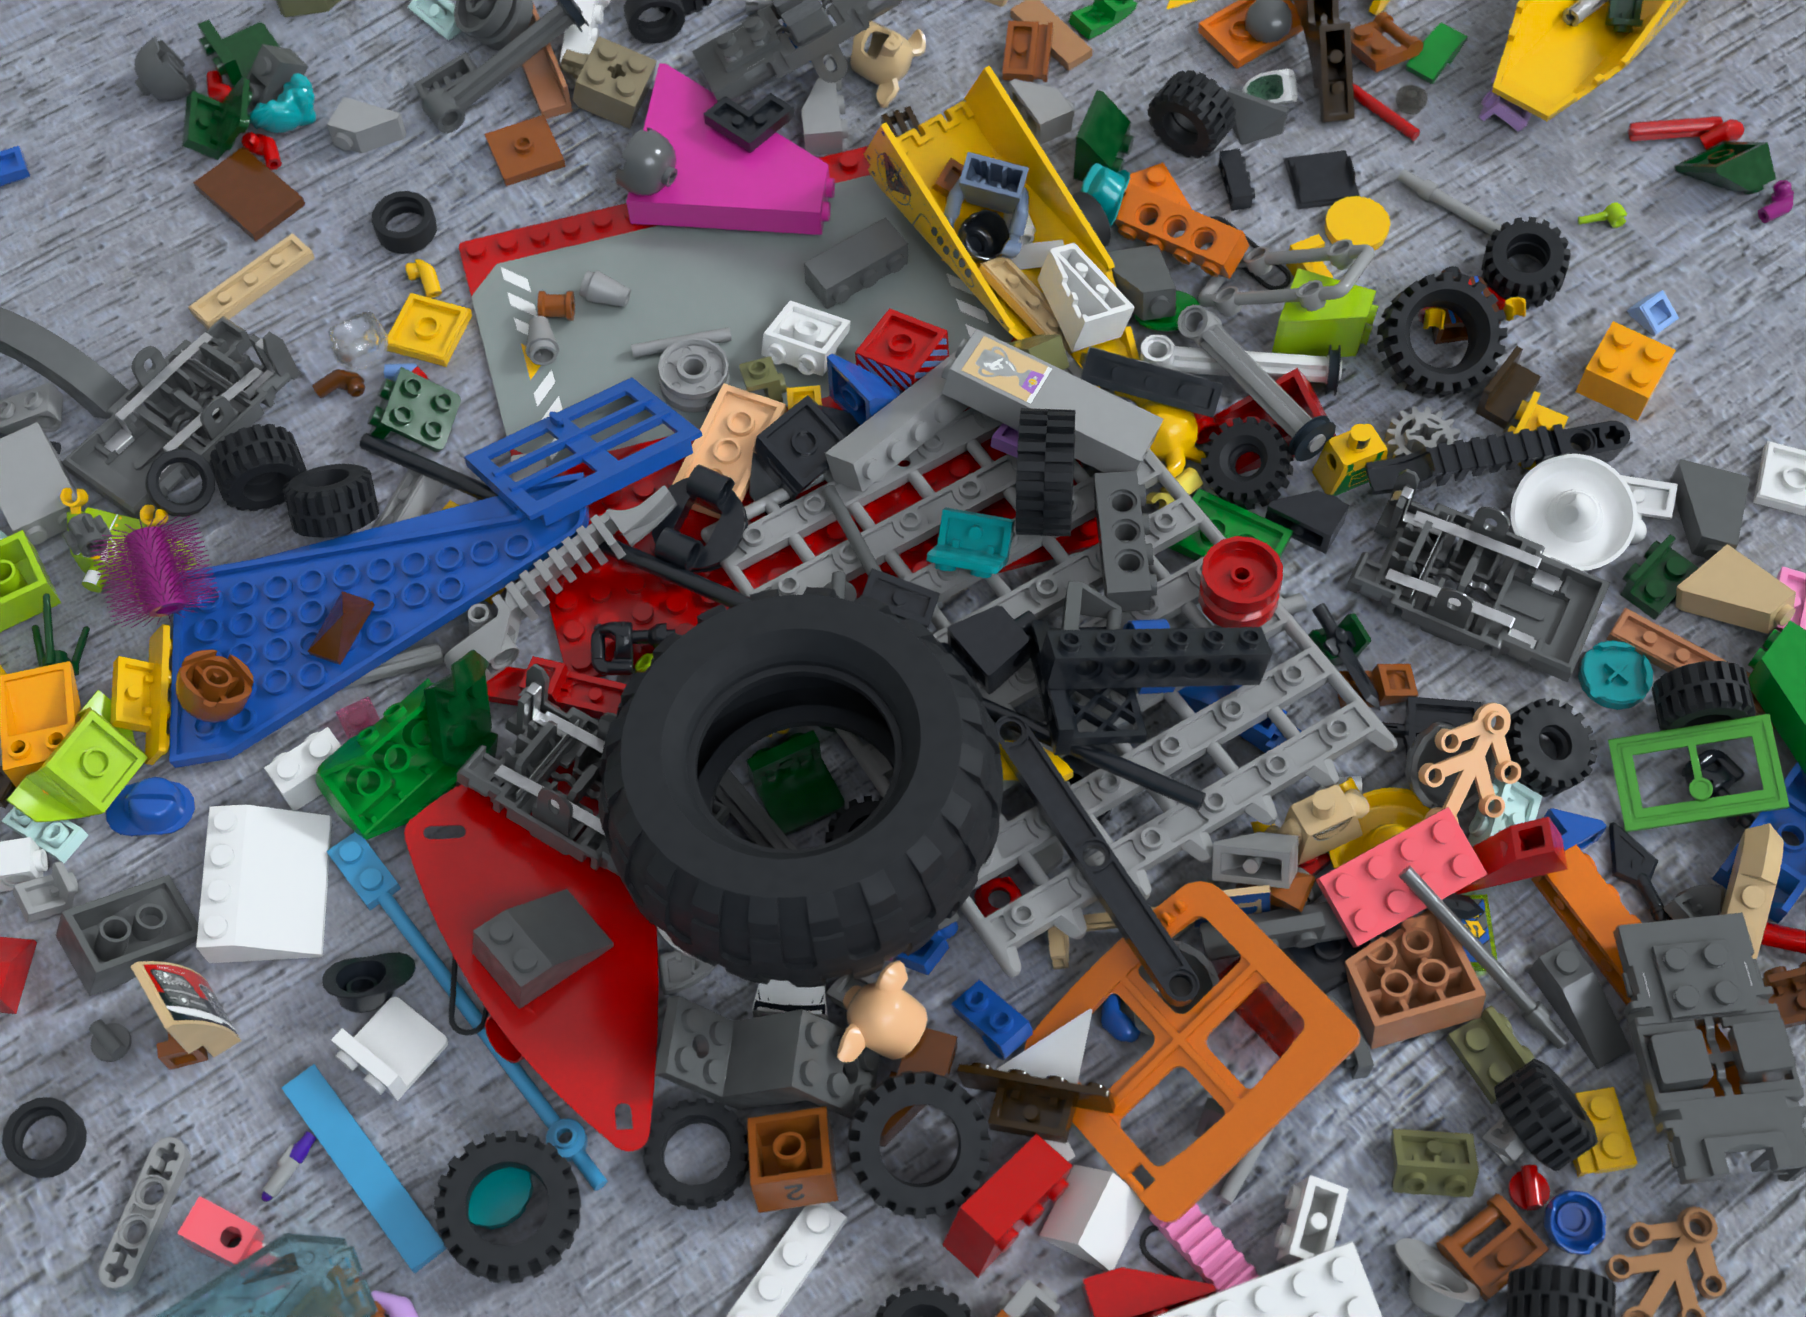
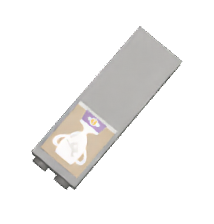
M979 329L975 330L969 340L963 339L955 354L957 359H949L941 376L946 379L942 394L1018 431L1021 408L1075 410L1074 458L1104 473L1138 471L1163 422V418Z

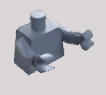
M968 152L961 176L949 192L944 209V215L952 228L956 218L959 217L964 199L973 205L1007 214L1013 213L1009 225L1010 239L1001 253L1002 257L1014 259L1021 250L1022 243L1019 240L1024 235L1029 214V193L1024 187L1029 168Z

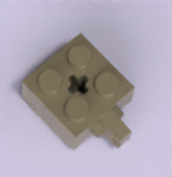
M598 36L590 54H582L567 49L562 57L560 69L576 79L573 101L579 108L630 129L652 85L657 60Z

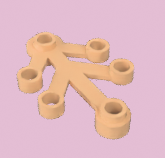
M1487 703L1476 710L1473 721L1454 729L1445 728L1438 731L1435 736V745L1439 750L1448 753L1456 752L1460 748L1462 741L1476 738L1470 750L1435 764L1425 763L1419 769V780L1421 783L1431 787L1440 786L1446 776L1459 772L1443 807L1432 808L1426 814L1425 819L1449 807L1459 824L1457 814L1473 780L1475 781L1480 799L1478 802L1479 811L1491 818H1497L1502 815L1505 809V802L1500 796L1495 795L1485 759L1490 745L1497 764L1494 769L1495 777L1501 782L1513 784L1521 776V768L1519 764L1511 761L1505 734L1510 728L1511 718L1508 710L1503 705ZM1496 716V723L1492 728L1491 721ZM1448 735H1451L1452 741L1446 747L1445 739ZM1510 766V775L1505 777V769ZM1434 769L1435 777L1429 781V772ZM1492 800H1494L1495 806L1493 810L1489 812L1488 805Z

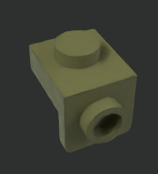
M771 356L739 365L740 373L748 392L763 389L767 398L783 403L782 393L787 392L785 379L782 372L777 373Z

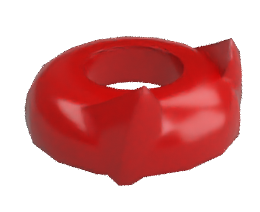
M1010 877L991 879L976 890L974 894L975 904L985 918L1001 909L995 908L990 904L988 897L992 892L998 890L1006 892L1010 897L1009 903L1022 896L1021 890Z

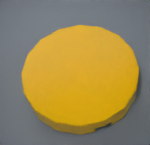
M1353 196L1336 201L1328 209L1324 229L1326 237L1332 244L1340 240L1349 239L1353 245H1369L1375 251L1384 244L1391 223L1389 215L1382 205L1369 198Z

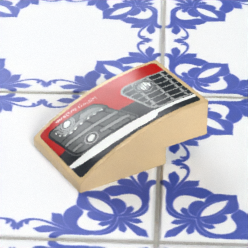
M143 961L136 962L130 966L163 1026L188 1054L204 1046L214 1058L241 1041L209 983L199 973L188 967L169 962Z

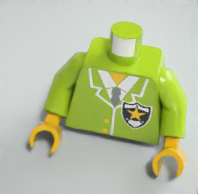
M64 488L60 494L62 503L70 507V512L66 513L67 524L71 518L78 514L88 513L93 518L101 515L111 534L116 536L128 535L119 531L131 533L135 529H141L140 521L143 528L149 527L155 511L154 505H144L140 510V519L89 507L83 512L81 507L87 503L89 498L88 493L84 489H77V500L75 502L72 500L71 488ZM157 509L151 526H156L160 521L162 522L158 526H161L162 523L164 525L168 520V513L163 509ZM112 536V537H110V538H108V539H106V540H109V539H122V538H126V537H115V536ZM112 540V541H107V543H112V542H117V541ZM70 549L71 556L75 559L81 570L86 573L81 583L82 586L92 592L101 593L108 580L101 578L107 575L112 576L103 573L109 570L105 567L109 565L104 563L106 560L99 559L105 555L85 557L81 552L74 555Z

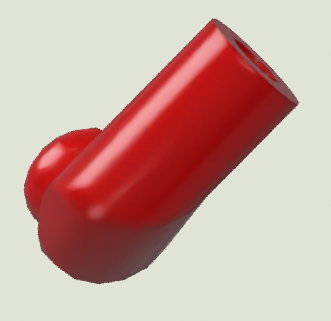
M209 71L206 74L208 97L222 102L233 88L223 84L222 76L217 71Z

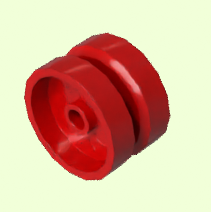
M1235 536L1223 539L1212 546L1205 555L1202 564L1198 601L1203 613L1214 624L1222 628L1261 627L1271 620L1278 607L1279 592L1283 580V565L1278 553L1267 543L1253 537Z

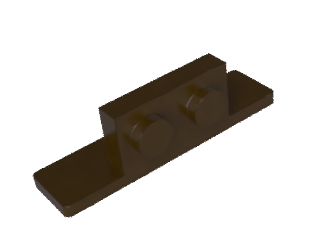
M978 1062L971 1065L959 1064L956 1071L964 1087L996 1093L988 1120L990 1129L1028 1137L1038 1134L1044 1140L1067 1143L1076 1107L1114 1113L1116 1106L1111 1091L1095 1082H1086L1084 1085L1069 1083L1066 1079L1059 1076L1034 1077L1019 1069H1010L1008 1072L994 1070L992 1067Z

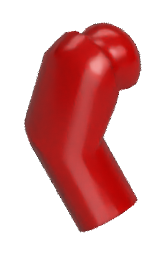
M1730 119L1699 136V139L1705 150L1720 142H1734L1739 140L1744 134V125L1736 119Z
M247 132L243 135L242 145L249 152L264 157L265 164L270 170H276L281 167L282 162L274 139L253 132Z

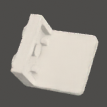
M398 997L390 998L355 1037H352L342 1028L331 1039L339 1050L335 1057L352 1072L357 1067L367 1075L363 1080L380 1095L386 1091L397 1101L448 1045V1039L441 1031Z

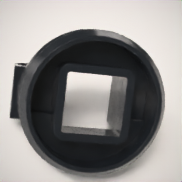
M698 464L688 478L671 485L668 490L676 501L677 506L651 531L656 544L654 555L695 573L710 572L721 568L720 563L737 550L743 538V533L748 528V519L744 505L732 490L735 484L733 479ZM694 503L721 515L706 546L699 540L679 532Z

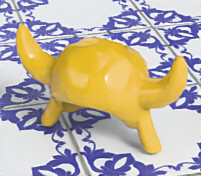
M1114 391L1115 395L1130 399L1138 407L1163 418V422L1150 449L1161 462L1165 461L1166 468L1174 478L1183 472L1186 463L1185 459L1201 464V458H1206L1204 452L1195 447L1198 427L1193 412Z

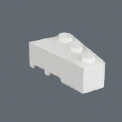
M1075 243L1049 250L1037 280L1071 351L1074 352L1121 337L1135 308L1131 302Z

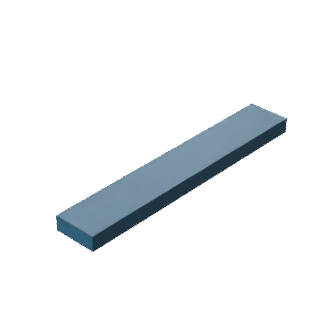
M315 1064L281 1088L414 1274L447 1249L441 1237Z

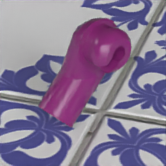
M1780 180L1773 185L1774 192L1771 196V204L1758 210L1759 219L1763 223H1768L1792 210L1794 191L1791 190L1792 184L1789 181Z

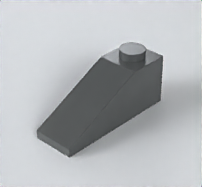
M1570 939L1539 956L1528 972L1596 1069L1598 1070L1628 1053L1631 1048L1595 972Z

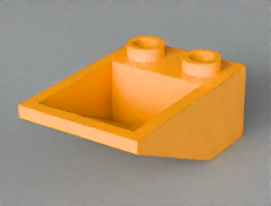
M70 661L0 676L3 771L15 787L21 783L26 775L39 770L81 719L77 715L81 710V704L73 666Z

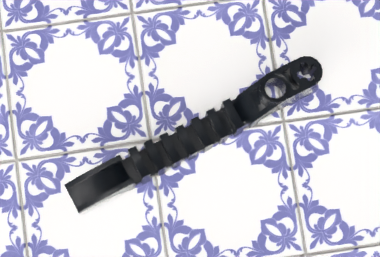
M1606 421L1563 429L1562 424L1553 425L1550 430H1547L1546 426H1540L1534 431H1530L1528 428L1520 430L1516 434L1510 431L1498 437L1496 434L1487 435L1485 439L1474 437L1468 442H1463L1462 439L1454 441L1450 445H1447L1446 442L1439 443L1436 447H1424L1402 457L1366 463L1365 469L1372 494H1385L1393 492L1399 473L1406 469L1417 473L1420 479L1417 489L1430 487L1435 478L1437 486L1446 485L1452 474H1454L1455 481L1464 480L1469 471H1472V476L1475 477L1482 475L1486 468H1489V473L1498 472L1502 465H1505L1506 470H1512L1520 462L1523 469L1531 467L1535 460L1536 465L1544 460L1565 454H1582L1597 458L1603 462H1609L1614 460L1629 443L1630 432L1627 426L1619 421ZM1571 443L1579 445L1583 452L1576 451Z

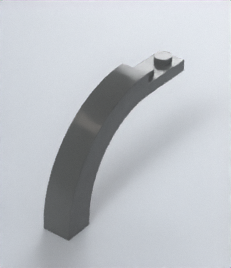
M0 307V353L21 362L50 380L75 399L94 417L110 418L107 410L129 390L89 356L58 335L19 314Z

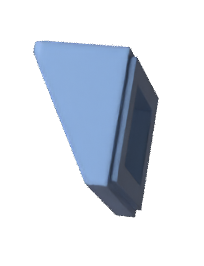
M1663 290L1647 295L1627 309L1628 314L1652 336L1658 334L1679 319Z

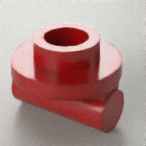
M1537 1165L1522 1166L1521 1171L1511 1178L1508 1185L1509 1196L1513 1203L1526 1211H1535L1542 1208L1550 1197L1549 1184L1538 1173Z

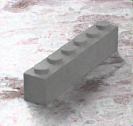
M956 351L825 453L835 482L863 492L969 407L942 394L946 379L941 376L949 359H957L955 357Z

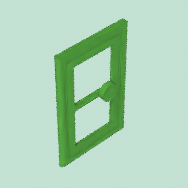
M1770 714L1608 739L1626 832L1787 809L1790 807ZM1752 737L1763 790L1710 798L1713 793V786L1708 779L1702 777L1696 745ZM1688 747L1694 774V780L1689 786V793L1695 800L1643 808L1633 755Z

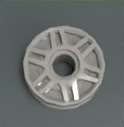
M691 337L678 340L668 346L660 356L658 373L662 395L671 406L681 411L695 413L706 411L708 402L711 399H716L723 383L730 385L729 363L726 353L718 344L707 339Z

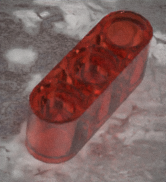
M1241 956L1218 974L1219 981L1239 963ZM1269 983L1259 985L1234 1010L1280 1058L1303 1031L1305 1025L1301 1015Z

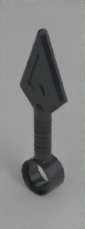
M1610 823L1609 838L1612 876L1637 887L1655 922L1673 920L1663 909L1664 905L1651 882L1659 860L1617 823Z

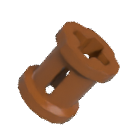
M539 291L537 301L538 316L546 318L566 317L568 321H573L575 316L574 292L546 294L545 291Z

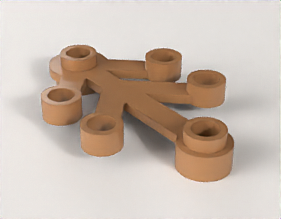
M1688 1207L1679 1213L1674 1222L1652 1225L1636 1222L1627 1229L1625 1239L1630 1247L1637 1250L1646 1248L1652 1241L1678 1239L1671 1252L1634 1257L1617 1254L1607 1261L1605 1272L1615 1282H1623L1634 1274L1659 1271L1638 1306L1629 1308L1620 1317H1654V1313L1673 1282L1681 1307L1677 1317H1686V1312H1691L1696 1317H1706L1705 1312L1698 1305L1686 1261L1694 1250L1702 1273V1277L1698 1280L1697 1288L1704 1298L1714 1300L1724 1294L1726 1282L1718 1272L1711 1248V1243L1717 1237L1718 1226L1710 1212L1700 1207ZM1690 1222L1697 1223L1700 1226L1701 1235H1696L1690 1230ZM1633 1231H1642L1646 1237L1645 1242L1637 1241L1633 1236ZM1614 1262H1620L1624 1265V1275L1614 1271ZM1706 1279H1711L1717 1284V1292H1711L1707 1289Z

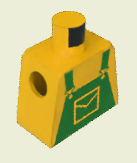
M1356 424L1350 431L1330 438L1326 442L1312 473L1325 494L1337 496L1368 483L1365 464L1387 460L1388 450L1371 424Z

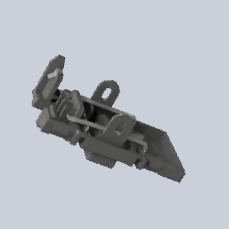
M1409 469L1401 471L1397 477L1391 498L1388 500L1374 532L1390 538L1380 562L1377 563L1368 559V552H1363L1349 578L1346 589L1354 593L1359 591L1360 594L1377 601L1381 600V604L1388 607L1386 612L1393 614L1396 607L1402 609V619L1419 625L1422 631L1458 646L1464 644L1481 652L1484 645L1493 647L1490 656L1497 658L1498 653L1501 655L1507 653L1512 658L1527 664L1531 663L1530 667L1568 682L1611 582L1574 568L1570 564L1555 558L1542 555L1545 550L1543 545L1508 532L1510 519L1504 512L1496 508L1481 507L1472 517L1439 503L1432 510L1423 504L1413 501L1420 479L1414 471ZM1487 518L1494 519L1497 522V526L1486 523L1485 520ZM1456 536L1459 537L1448 567L1444 569L1433 567L1435 561L1444 564ZM1503 554L1506 558L1494 583L1495 586L1502 588L1500 594H1497L1488 585ZM1431 574L1436 577L1448 576L1452 581L1459 583L1456 590L1444 587L1446 579L1441 577L1438 586L1434 585L1435 580L1428 578V575ZM1467 587L1474 590H1482L1489 599L1496 601L1495 605L1488 602L1483 605L1478 600L1465 594ZM1429 595L1433 596L1426 613L1422 612ZM1475 614L1480 615L1473 631L1469 632L1468 630Z
M534 664L527 671L526 687L518 695L521 696L518 700V709L512 717H509L505 724V729L517 735V740L511 747L505 750V754L500 760L487 754L486 746L480 745L458 770L457 782L485 797H491L490 801L493 802V810L500 813L504 807L507 808L506 818L530 831V835L560 853L570 855L581 862L590 857V867L597 871L601 866L619 876L608 850L599 813L597 816H594L591 809L579 803L584 796L590 799H599L602 786L600 764L610 722L617 719V715L607 712L597 721L575 707H571L567 713L562 711L560 707L548 701L549 676L544 668ZM575 761L572 776L568 773L560 774L556 772L559 766L568 769ZM549 778L554 780L552 783L547 782ZM565 781L572 787L568 796L557 790L558 782ZM714 799L712 815L724 826L730 818L731 808Z

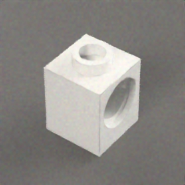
M31 837L0 842V892L11 891L15 884L43 877V871L48 870L46 851L41 849Z

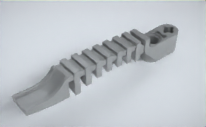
M662 486L642 504L627 510L607 509L600 517L597 514L590 518L592 523L585 528L582 525L576 529L578 534L574 538L570 539L568 536L561 541L564 545L560 549L556 550L554 547L547 552L550 557L545 561L539 559L533 563L536 568L531 572L527 570L519 575L521 580L516 584L513 581L505 586L507 589L505 600L500 594L492 598L499 609L497 616L454 646L445 655L444 662L450 672L451 665L470 650H475L489 662L485 671L486 682L511 665L520 653L516 646L521 621L528 617L533 622L539 617L529 602L536 598L543 607L549 604L550 601L542 590L549 585L555 594L562 591L563 588L556 579L562 574L570 583L577 579L570 569L576 563H578L584 573L590 571L592 567L584 558L590 552H592L601 566L609 561L598 547L604 541H606L618 559L624 557L626 553L613 537V534L620 530L632 547L658 526L677 506L676 501L666 486Z

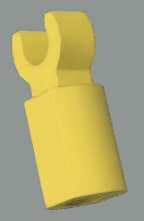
M1190 467L1186 468L1175 478L1189 495H1192L1204 484L1198 472ZM1164 486L1161 488V492H1152L1146 496V504H1154L1158 501L1159 509L1175 501Z

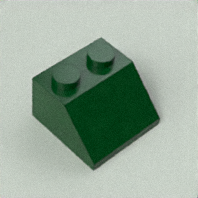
M1096 90L1076 136L1073 179L1082 182L1093 164H1100L1115 172L1121 171L1124 165L1122 157L1124 154L1129 155L1134 141V136L1130 135L1131 121L1100 90Z

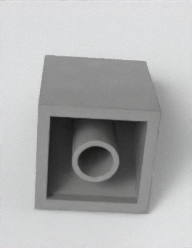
M36 422L0 438V508L13 533L15 534L23 530L32 545H37L67 530L66 513L70 512V507L62 503L60 494L64 488H71L72 500L75 502L77 500V491L66 468L62 464L61 458L40 424ZM84 506L81 507V511L85 512Z

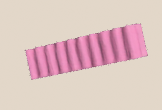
M1197 1203L1181 1219L1173 1223L1163 1222L1155 1217L1153 1213L1150 1214L1149 1220L1158 1227L1163 1236L1206 1283L1215 1285L1216 1293L1259 1276L1255 1267L1245 1261L1244 1255L1234 1249L1230 1239L1223 1237L1219 1227L1212 1225L1209 1216L1201 1213Z

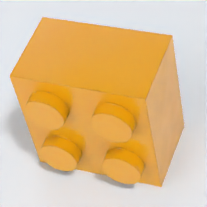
M1613 321L1588 363L1576 392L1638 421L1676 350Z

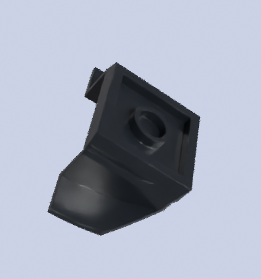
M807 395L756 436L752 453L750 497L755 502L783 488L789 494L790 499L779 504V507L781 508L795 501L799 493L830 469L825 453L857 429L860 424L851 413L818 405L816 401Z

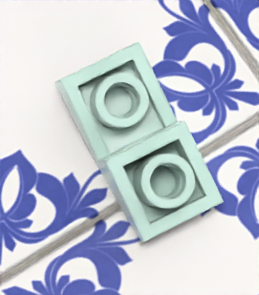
M15 807L2 820L5 825L23 838L31 837L41 849H44L47 854L56 860L62 861L63 864L89 836L81 827L69 820L36 823Z

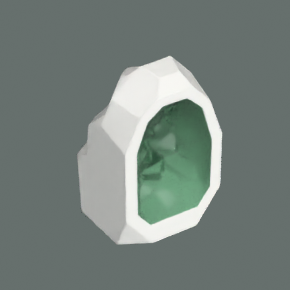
M1291 69L1260 73L1249 79L1242 88V92L1279 105L1297 102L1296 77Z

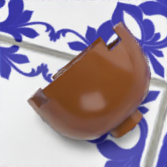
M217 650L196 651L185 657L176 678L177 698L182 708L197 719L214 723L227 721L240 713L250 698L254 683L253 675L248 666L233 655L229 654L228 659L222 656H216Z

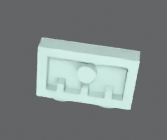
M1498 779L1494 780L1492 785L1495 795L1500 796L1505 802L1504 812L1497 818H1491L1483 815L1477 807L1475 817L1469 826L1470 835L1468 841L1473 847L1511 825L1536 820L1542 796L1518 781L1508 784ZM1492 800L1488 805L1489 812L1492 811L1495 806L1494 800Z

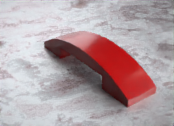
M532 656L519 685L522 691L526 687L527 671L531 666L537 664L544 668L549 676V702L569 710L571 707H575L587 715L599 718L607 712L617 715L621 695L627 684L569 671L565 663Z

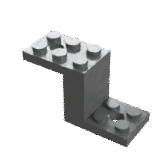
M675 996L667 999L655 1075L737 1110L808 1100L821 1107L826 1106L828 1110L852 1120L857 1105H860L865 1098L864 1095L871 1088L874 1089L876 1087L880 1054L865 1047L859 1057L853 1062L845 1063L837 1058V1052L846 1029L804 1009L733 1021L683 997ZM693 1039L697 1042L698 1054L692 1048ZM843 1065L846 1069L847 1077L843 1073Z

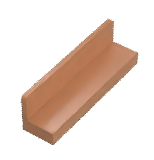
M534 3L529 27L540 19ZM549 43L521 65L540 114H544L546 119L573 111L567 83Z

